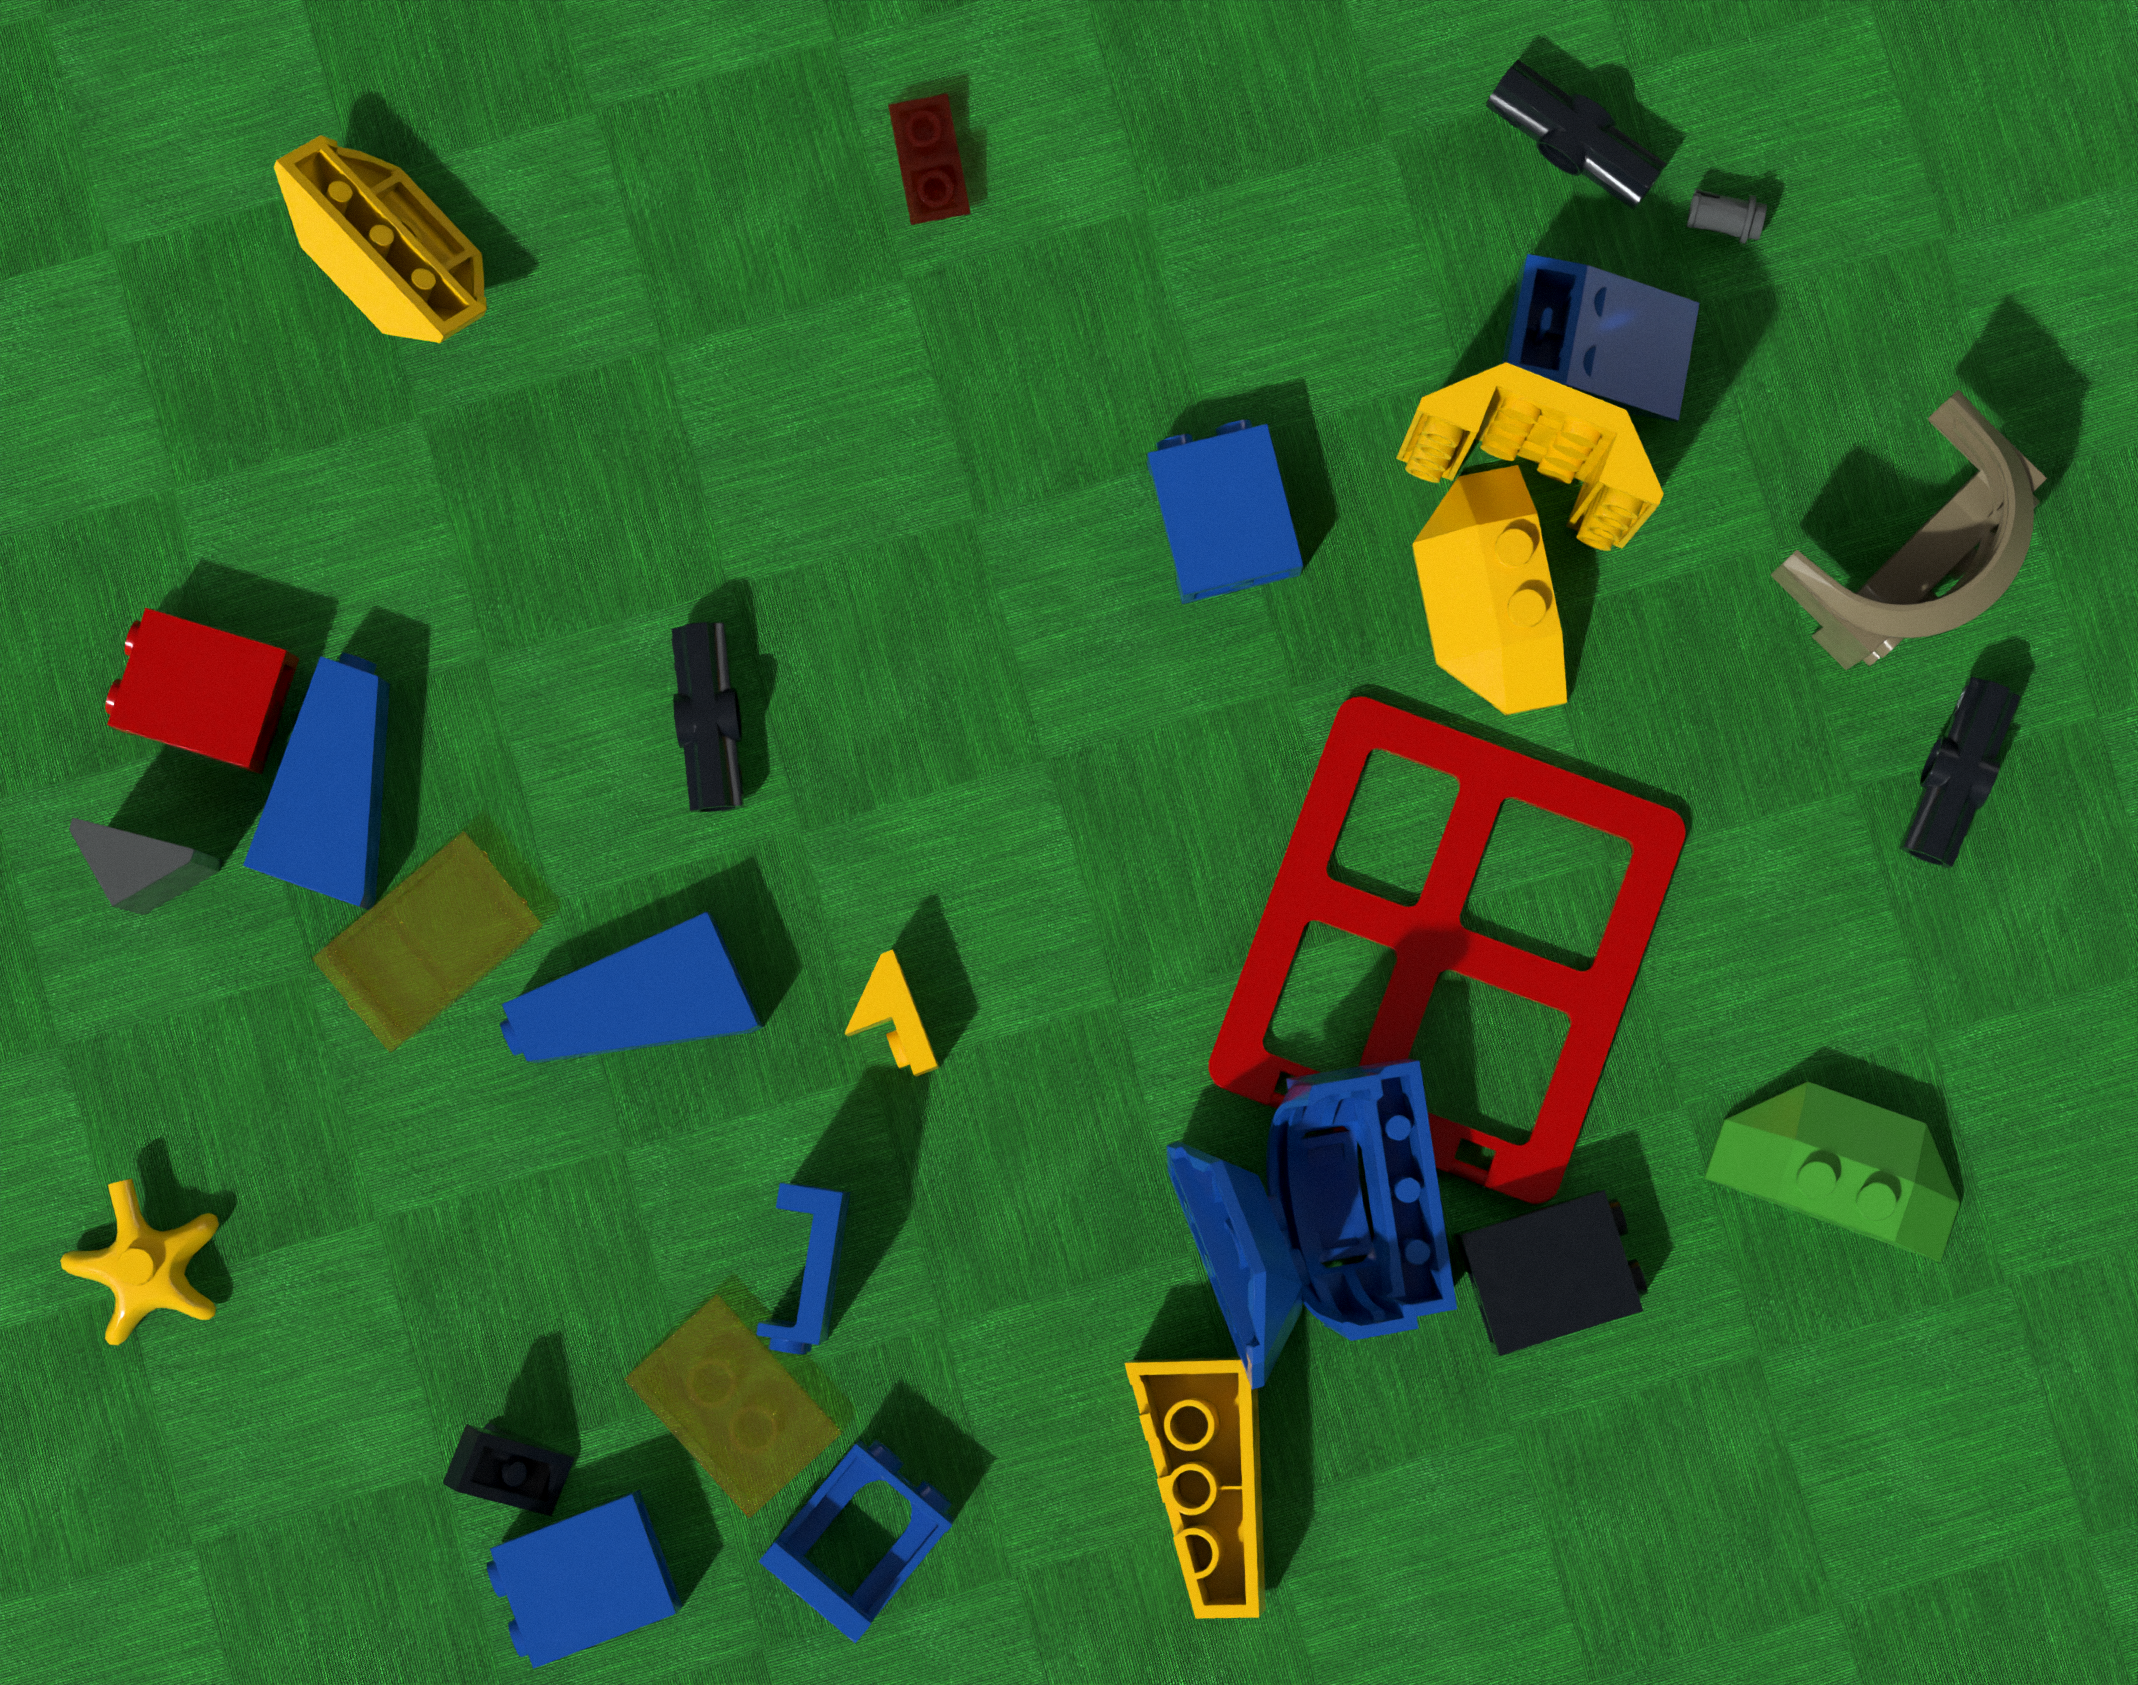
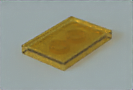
M716 1294L624 1379L748 1518H751L843 1433L719 1294Z

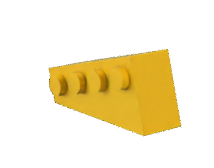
M1240 1357L1146 1359L1125 1362L1128 1379L1133 1387L1139 1408V1418L1146 1441H1148L1158 1476L1157 1482L1162 1501L1166 1505L1174 1533L1173 1539L1195 1618H1259L1266 1610L1258 1388L1252 1390Z

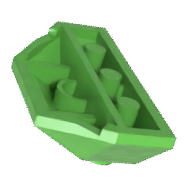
M1804 1082L1724 1119L1703 1177L1709 1181L1937 1262H1941L1960 1205L1926 1123L1811 1082Z

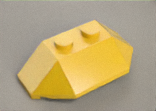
M323 135L316 137L276 160L274 170L301 248L383 334L441 343L485 315L487 302L484 297L482 253L400 167L362 151L337 146V141Z
M1515 465L1458 476L1412 543L1436 665L1493 704L1492 706L1504 715L1566 704L1567 691L1563 634L1538 514L1519 466Z

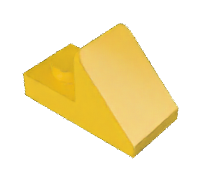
M890 950L881 954L846 1028L845 1035L852 1036L893 1020L896 1030L887 1033L886 1036L897 1066L900 1069L910 1065L913 1075L917 1077L938 1069L939 1065L897 954L894 950Z

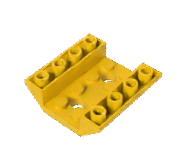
M1507 362L1422 397L1396 459L1407 463L1405 470L1415 477L1433 483H1439L1441 477L1453 481L1474 439L1482 441L1480 448L1486 453L1508 461H1514L1517 455L1538 463L1537 471L1555 481L1572 483L1573 478L1583 481L1566 527L1578 531L1576 538L1582 543L1604 551H1611L1613 545L1623 549L1659 506L1664 494L1627 410Z

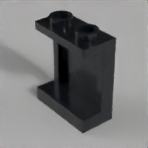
M1595 1190L1578 1198L1485 1227H1476L1455 1234L1493 1354L1498 1356L1505 1355L1643 1311L1639 1297L1648 1294L1647 1286L1637 1259L1634 1258L1627 1261L1620 1236L1628 1234V1227L1617 1198L1608 1201L1605 1190Z

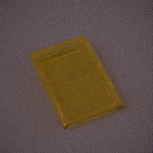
M463 831L311 959L346 999L348 1007L355 1010L389 1053H392L404 1042L416 1036L527 943L530 937L544 925L530 910L526 899L520 897L489 861L488 854L480 850L469 835Z

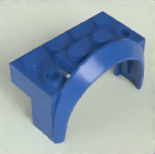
M1400 1059L1287 1078L1288 1092L1275 1112L1269 1129L1266 1154L1268 1196L1276 1194L1283 1207L1288 1229L1281 1233L1289 1251L1296 1248L1299 1249L1308 1271L1310 1284L1302 1287L1303 1304L1317 1319L1323 1322L1325 1327L1332 1329L1350 1341L1419 1329L1418 1316L1456 1310L1457 1304L1420 1060ZM1340 1126L1346 1128L1345 1130L1304 1136L1307 1132ZM1357 1142L1361 1147L1374 1229L1373 1242L1369 1232L1361 1192ZM1367 1255L1363 1262L1331 1268L1321 1264L1326 1261Z

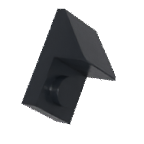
M466 1424L443 1484L456 1492L552 1516L575 1458L567 1453L494 1424H486L484 1429Z

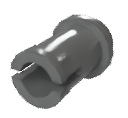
M1695 188L1686 227L1729 234L1730 236L1739 237V243L1745 244L1747 238L1759 240L1765 220L1767 204L1756 202V196L1750 195L1748 200H1743Z

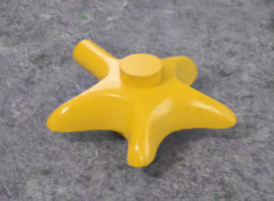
M133 1179L109 1184L108 1188L117 1219L116 1240L109 1247L100 1250L67 1252L60 1260L62 1268L69 1274L102 1283L108 1286L114 1293L115 1308L105 1333V1340L109 1345L123 1343L139 1321L156 1308L177 1310L199 1320H209L215 1316L217 1307L211 1300L200 1294L189 1284L185 1276V1270L195 1253L216 1233L219 1226L217 1216L206 1213L179 1228L158 1231L150 1227L141 1214Z

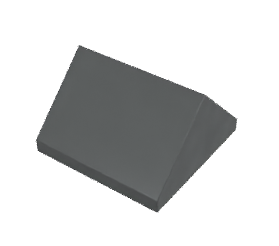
M73 817L69 828L112 907L141 915L149 913L220 871L223 861L195 849Z

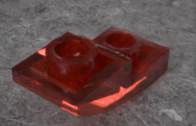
M948 93L889 104L888 107L911 225L971 214Z

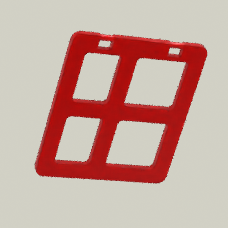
M1361 696L1348 699L1340 706L1335 716L1210 1055L1208 1071L1212 1081L1226 1091L1278 1109L1285 1095L1274 1092L1280 1072L1295 1077L1321 1073L1270 1054L1263 1046L1266 1029L1304 926L1311 921L1321 922L1393 950L1396 956L1392 974L1358 1066L1408 1059L1439 973L1445 970L1475 979L1561 1011L1567 1015L1570 1025L1530 1137L1526 1143L1515 1145L1427 1112L1436 1169L1527 1203L1538 1204L1550 1200L1560 1187L1686 834L1682 818L1675 811L1376 700ZM1373 750H1382L1450 775L1457 780L1459 785L1457 796L1419 900L1411 907L1402 906L1337 882L1328 876L1326 870L1368 753ZM1512 798L1626 840L1631 846V857L1592 965L1586 971L1572 969L1465 929L1460 923L1461 910L1499 806L1504 799ZM1340 1126V1127H1334V1128H1328V1129H1331V1130H1334V1131H1339V1130H1345L1346 1128L1343 1127V1126ZM1461 1139L1494 1150L1488 1171L1454 1159Z

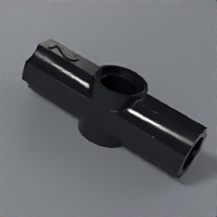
M1518 59L1499 81L1486 103V107L1495 114H1498L1512 126L1535 140L1539 152L1555 167L1570 175L1579 176L1583 174L1633 210L1643 200L1666 166V163L1659 159V157L1653 155L1639 145V143L1616 129V123L1612 116L1598 103L1581 94L1574 93L1569 96Z
M702 622L672 628L671 640L678 693L673 696L674 719L679 747L684 748L690 811L692 813L719 812L744 807V793L738 752V742L742 741V724L737 690L731 684L726 625L724 623Z
M1970 677L1966 680L1964 687H1962V693L1954 707L1945 735H1941L1937 739L1925 762L1919 782L1923 790L1899 849L1929 864L1945 868L1953 867L1963 839L1967 835L1975 809L1979 810L1983 806L1997 778L2000 759L1996 757L2021 696L2012 692L2010 688L1990 680Z

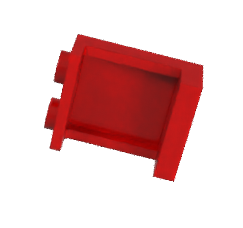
M145 608L142 620L134 621L127 634L125 655L129 656L123 678L122 680L116 679L113 682L107 695L105 710L107 714H110L107 725L130 735L148 738L227 762L238 768L262 775L299 658L287 650Z

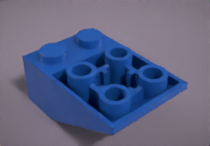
M1527 254L1518 273L1502 364L1507 362L1623 408L1629 414L1678 422L1700 303L1589 265Z

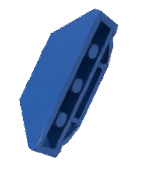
M1179 1141L1166 1145L1167 1169L1251 1388L1253 1390L1265 1385L1302 1311V1287L1310 1284L1304 1259L1298 1248L1288 1250L1281 1233L1288 1229L1283 1207L1276 1194L1266 1195L1258 1175Z

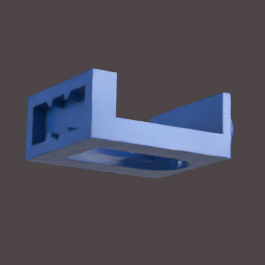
M860 1439L758 1561L854 1643L860 1639L878 1613L943 1534L948 1532L955 1521L946 1512L952 1503L927 1481L923 1480L916 1487L898 1471L904 1465V1462L878 1440H875L870 1447ZM877 1480L886 1481L910 1501L912 1507L911 1521L901 1537L854 1594L850 1596L806 1559L804 1555L860 1488L867 1483Z

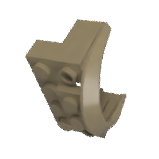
M1959 389L1931 414L1927 420L1978 471L1855 593L1840 585L1798 550L1785 559L1770 574L1821 625L1812 637L1845 670H1848L1861 660L1870 667L1880 657H1885L1904 638H1921L1942 634L1973 620L2002 596L2017 576L2025 560L2033 532L2034 508L2040 503V500L2032 493L2047 478L1975 408ZM1980 542L1978 550H1976L1974 547ZM1946 574L1954 581L1960 578L1941 597H1938L1931 590Z

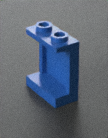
M1251 420L1234 421L1216 428L1217 436L1194 442L1191 434L1177 435L1157 442V451L1147 454V467L1149 474L1152 475L1177 574L1176 583L1182 604L1300 576L1303 562L1267 424L1252 427Z
M794 1183L779 1184L776 1208L813 1214L797 1322L771 1318L758 1322L756 1335L770 1338L769 1349L806 1355L807 1352H811L812 1344L820 1345L828 1340L851 1192Z
M640 1489L512 1540L503 1541L490 1548L494 1559L487 1562V1571L491 1584L499 1598L507 1595L515 1617L514 1620L508 1622L513 1645L520 1657L529 1656L533 1669L672 1616L683 1607Z

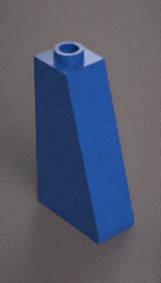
M342 652L339 662L322 656L319 658L243 866L372 911L376 900L390 684L379 676L374 675L377 667L375 663Z
M708 912L502 1004L508 1019L500 1022L503 1036L513 1055L517 1056L523 1053L526 1061L532 1063L746 1034L763 1028L713 915Z

